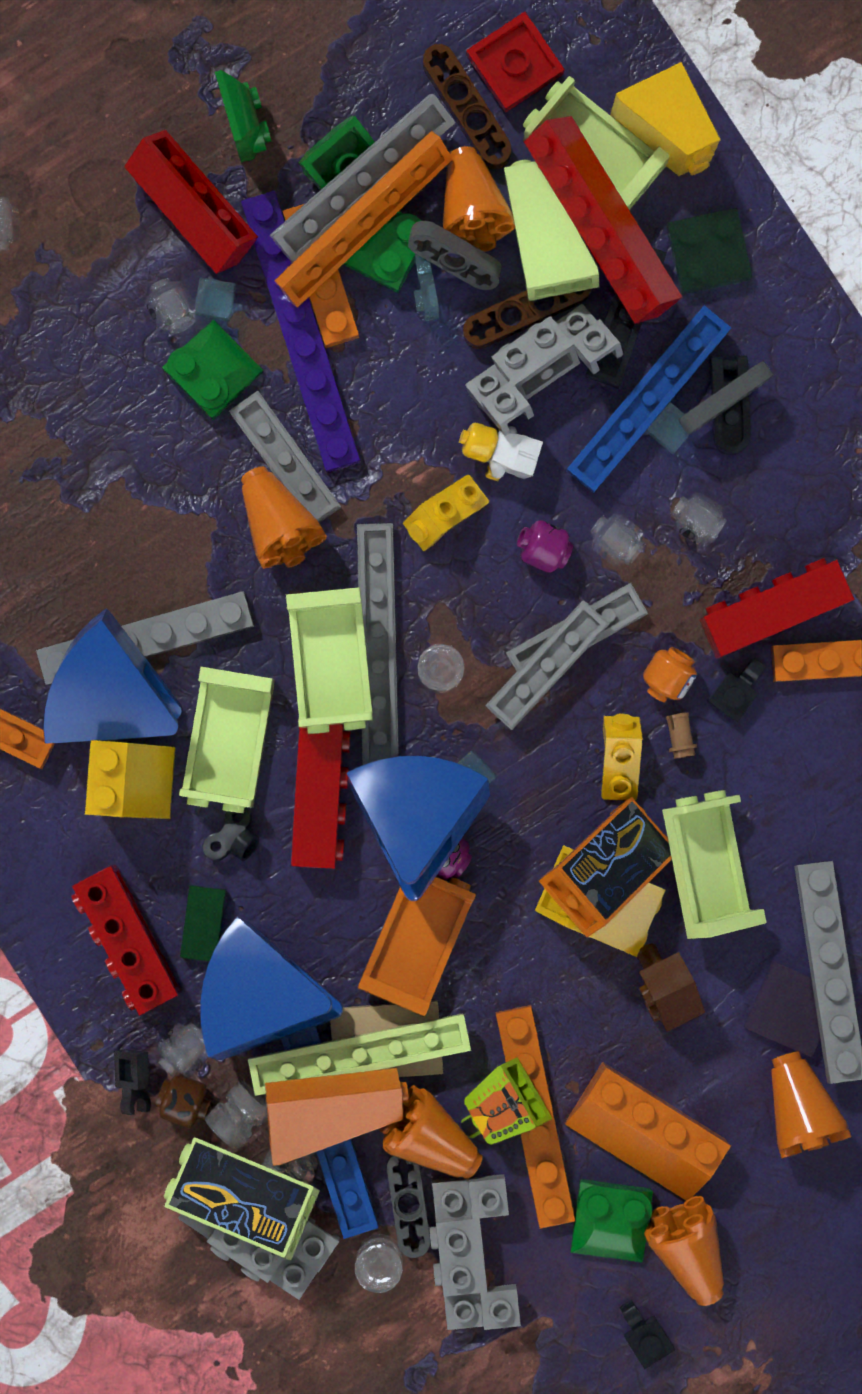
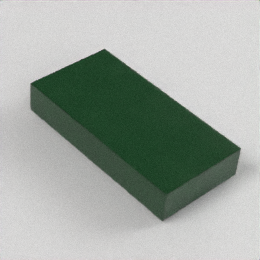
M189 886L180 958L210 961L220 941L226 889Z

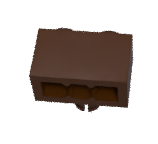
M650 943L641 947L637 959L643 967V970L639 971L644 985L638 988L653 1022L655 1023L660 1020L666 1032L704 1014L705 1010L696 983L680 953L678 952L663 960L656 944Z

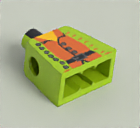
M517 1057L494 1069L465 1097L464 1104L470 1115L461 1120V1127L469 1138H475L482 1134L485 1141L491 1145L530 1131L553 1118Z

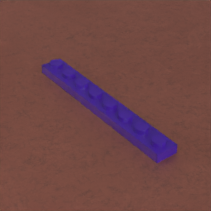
M275 190L242 200L241 203L248 225L258 236L254 242L326 473L360 463L309 297L297 308L289 301L274 281L292 264L269 236L285 222Z

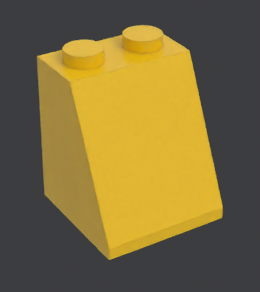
M682 62L616 93L610 116L654 151L660 147L667 152L670 157L666 166L675 174L681 176L689 172L690 175H696L710 166L709 162L715 155L714 153L720 138Z
M91 740L85 815L170 819L176 747Z
M563 845L554 867L563 861L574 849ZM648 883L606 926L589 937L637 957L640 948L646 943L649 927L655 914L659 912L662 906V897L666 890ZM544 888L535 911L569 929L583 934Z

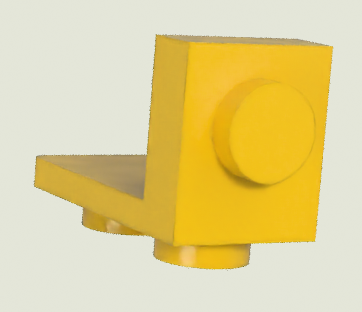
M466 475L419 505L403 522V525L408 530L410 537L425 551L433 546L448 530L485 507L489 500L472 477Z
M628 714L604 716L603 736L605 749L601 797L604 800H628L630 797L636 800L638 797L643 739L640 717H632Z

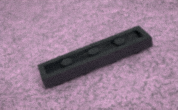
M653 248L663 264L667 252ZM615 292L604 324L620 342L623 355L617 359L610 352L597 361L599 371L593 374L588 368L585 377L619 389L642 322L636 324L633 322Z

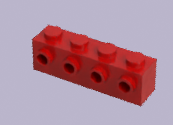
M166 129L144 137L124 166L136 183L143 188L158 208L180 231L181 235L193 246L205 263L216 274L239 264L257 240L258 236Z
M822 558L804 566L807 573L794 578L792 572H789L771 580L774 587L761 592L757 586L738 594L741 601L728 606L724 600L705 608L708 615L699 620L716 659L855 600L838 560L827 564L825 558Z
M111 865L72 886L75 894L71 895L74 905L80 914H87L92 926L88 927L89 933L97 946L103 945L109 957L105 959L109 972L114 979L119 977L126 989L122 991V996L131 1011L136 1009L140 1016L178 996L182 990L117 865Z

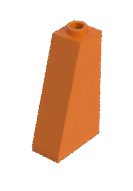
M397 1068L265 1083L272 1164L276 1166L403 1120L402 1105L409 1104L407 1083L400 1082Z

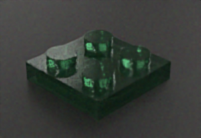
M737 208L667 222L666 229L681 295L751 280L752 272Z

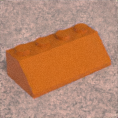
M604 1062L599 1066L564 1123L684 1200L693 1197L712 1178L731 1147L725 1138Z

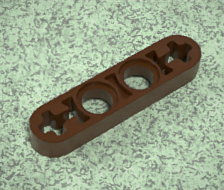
M444 44L430 46L423 55V69L426 76L470 145L483 158L486 166L490 169L503 168L511 158V143L453 51ZM437 55L439 59L446 58L445 69L449 76L445 80L444 73L438 65L431 67L433 56ZM455 83L464 85L468 91L467 96L460 101L451 99L447 93L449 87ZM473 113L482 114L486 118V126L480 130L471 129L466 123L468 116ZM492 130L495 133L490 134L491 142L496 148L503 147L502 157L499 159L495 155L490 157L487 155L490 147L485 137Z
M591 289L582 290L580 295H577L576 292L564 294L563 300L565 303L563 304L560 303L559 295L552 296L554 305L547 311L538 310L534 306L533 300L529 301L527 290L470 316L464 323V340L474 349H483L532 327L534 324L541 323L549 316L554 317L582 304L588 299ZM506 308H515L521 313L522 318L517 325L509 326L502 321L501 313ZM495 315V322L501 331L500 333H495L494 326L485 331V338L482 340L477 335L471 337L470 333L473 332L474 324L478 323L481 328L491 324L489 316Z

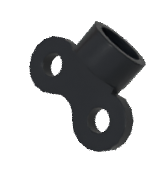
M246 807L244 808V813L226 811L223 829L218 833L209 835L203 843L204 854L213 861H220L226 858L230 852L241 861H245L256 850L260 840L258 836L247 829L252 822L251 812ZM242 814V821L235 823V815ZM221 843L219 851H212L213 844Z

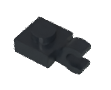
M751 658L738 678L728 672L707 702L738 723L759 694L751 688V685L766 666L755 658Z
M128 1049L114 1051L115 1087L122 1088L121 1113L135 1115V1102H137V1111L150 1112L151 1100L143 1091V1089L149 1088L150 1065L148 1052Z
M632 1299L619 1307L632 1329L625 1333L624 1337L644 1370L675 1351L673 1344L655 1316L645 1321Z

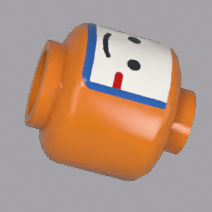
M670 647L669 650L662 649L657 651L643 673L644 681L650 686L647 692L664 703L668 698L672 700L682 699L697 676V671L693 666L695 661L674 647Z

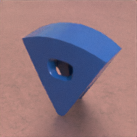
M107 608L95 616L79 632L59 665L45 706V743L169 736L175 734L178 730L177 718L181 715L182 706Z
M398 756L381 759L347 772L354 797L405 897L409 901L419 900L489 799L488 778L458 763L426 756Z
M237 917L225 931L208 964L201 994V1028L209 1058L223 1060L337 1019L343 1014V1005L252 924Z

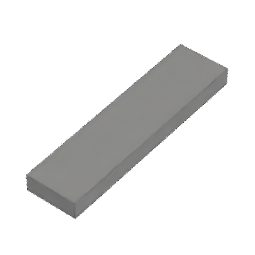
M256 391L229 410L234 420L272 473L319 523L341 508L259 391Z
M631 583L590 605L610 625L589 647L648 615L646 608ZM563 621L505 653L516 672Z
M582 600L485 706L510 730H513L610 624L587 602Z

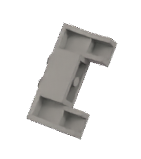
M581 304L556 322L549 316L541 323L534 324L525 334L512 343L502 346L496 354L491 356L494 365L466 383L465 386L470 397L478 407L489 416L502 434L506 436L511 433L507 425L510 421L522 413L528 420L534 416L527 400L580 364L579 358L595 374L599 371L597 361L610 352L618 359L623 355L620 342L600 319L596 320L586 307Z
M504 1174L471 1177L469 1179H432L436 1227H429L431 1249H439L440 1263L433 1264L435 1286H443L447 1330L484 1326V1330L521 1326L516 1284L487 1287L480 1218L509 1215Z
M180 1214L178 1217L179 1220L208 1239L207 1243L212 1245L211 1251L225 1261H229L230 1258L242 1265L241 1271L255 1281H259L261 1278L267 1283L270 1280L298 1300H300L317 1272L319 1273L340 1239L337 1234L333 1233V1235H330L315 1225L316 1221L309 1217L290 1261Z

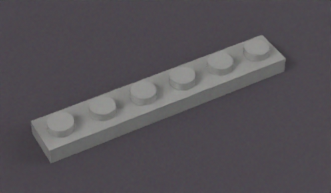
M429 94L269 236L290 262L293 263L429 132L433 131L440 137L455 124V121L435 94Z
M242 591L121 627L146 658L254 627L245 592ZM73 640L36 650L46 685H52L59 665Z
M833 861L797 865L794 867L827 1083L862 1080V1046Z

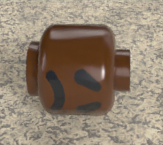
M177 1074L172 1077L171 1081L164 1080L155 1106L160 1108L159 1115L161 1118L190 1128L195 1124L197 1118L205 1120L212 1100L205 1098L207 1094L205 1084Z

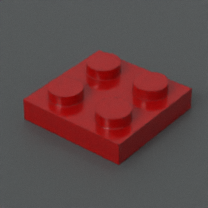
M526 12L521 13L466 50L467 58L505 113L564 75L565 71Z

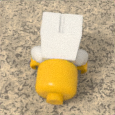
M476 422L472 423L468 430L463 429L459 438V443L463 444V455L480 462H488V472L485 473V477L495 481H499L505 472L522 479L532 477L543 442L517 434V430L513 426L509 427L511 433L504 436L500 430L498 433L496 429Z

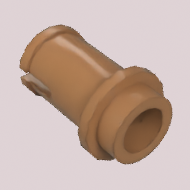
M689 713L666 716L672 744L669 752H673L674 759L695 756L694 749L698 747L697 744H693Z

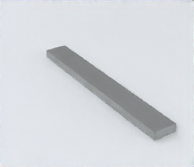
M393 523L357 524L358 587L361 591L373 721H366V728L362 729L363 765L399 756Z

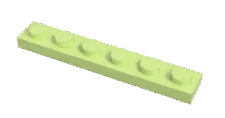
M462 1013L248 1058L254 1094L257 1096L266 1094L265 1083L381 1070L471 1051L464 1014Z

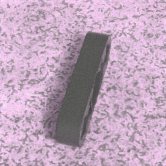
M419 221L412 226L408 246L412 252L477 289L491 290L498 286L502 266L496 258L433 222ZM454 253L461 255L464 258H453L447 254Z
M762 361L690 410L678 422L689 436L765 384L774 374L765 361Z
M391 1155L387 1163V1174L398 1247L405 1256L418 1258L423 1256L430 1247V1231L420 1165L406 1160L407 1164H413L414 1168L408 1170L409 1184L417 1181V1186L405 1185L395 1189V1184L402 1185L401 1172L393 1169V1166L398 1165L400 1158ZM411 1193L418 1198L419 1207L416 1211L405 1213L399 1208L398 1200L404 1194ZM422 1217L423 1222L415 1221L417 1236H424L425 1240L419 1241L418 1248H412L411 1243H405L403 1240L409 1238V1224L401 1225L400 1220L409 1222Z

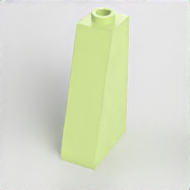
M520 160L514 162L509 167H504L529 301L599 287L598 267L536 161Z

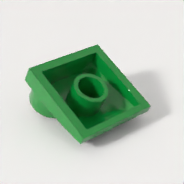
M223 70L216 71L215 75L240 161L242 163L253 160L257 153L267 151L265 143L272 142L266 120L259 122L256 109L262 108L257 88H249L247 81L241 83Z
M350 116L310 148L298 164L302 167L304 175L321 190L375 141L356 116Z
M398 211L343 265L398 293L419 256L410 250L408 241L412 226L421 220L415 215L404 214Z
M212 320L185 346L173 351L168 358V362L162 367L169 377L212 420L264 372L215 320Z
M580 1179L570 1252L643 1262L646 1244L644 1232L652 1215V1189Z

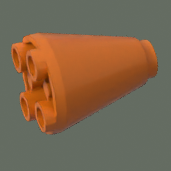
M470 146L459 147L450 153L453 160L447 165L443 228L478 249L487 252L496 247V241L515 229L513 214L483 158L477 154V150Z
M256 467L242 476V494L254 551L263 569L285 563L286 567H294L305 560L304 553L327 539L318 520L272 472H268L266 467Z
M799 1051L772 1059L774 1068L771 1069L776 1140L781 1159L802 1153L800 1146L803 1147L804 1151H812L828 1146L827 1138L830 1139L831 1143H835L852 1137L846 1120L807 1060L801 1058Z
M415 1085L411 1086L408 1089L409 1104L402 1105L403 1120L384 1126L379 1130L384 1134L382 1148L392 1156L456 1178H471L482 1162V1155L477 1152V1147L425 1088L419 1089Z
M694 1196L683 1204L671 1208L661 1206L654 1209L650 1218L651 1222L647 1225L644 1232L651 1249L687 1294L696 1300L698 1305L707 1306L719 1301L724 1294L722 1290L724 1281L717 1222L711 1206L706 1204L702 1196Z

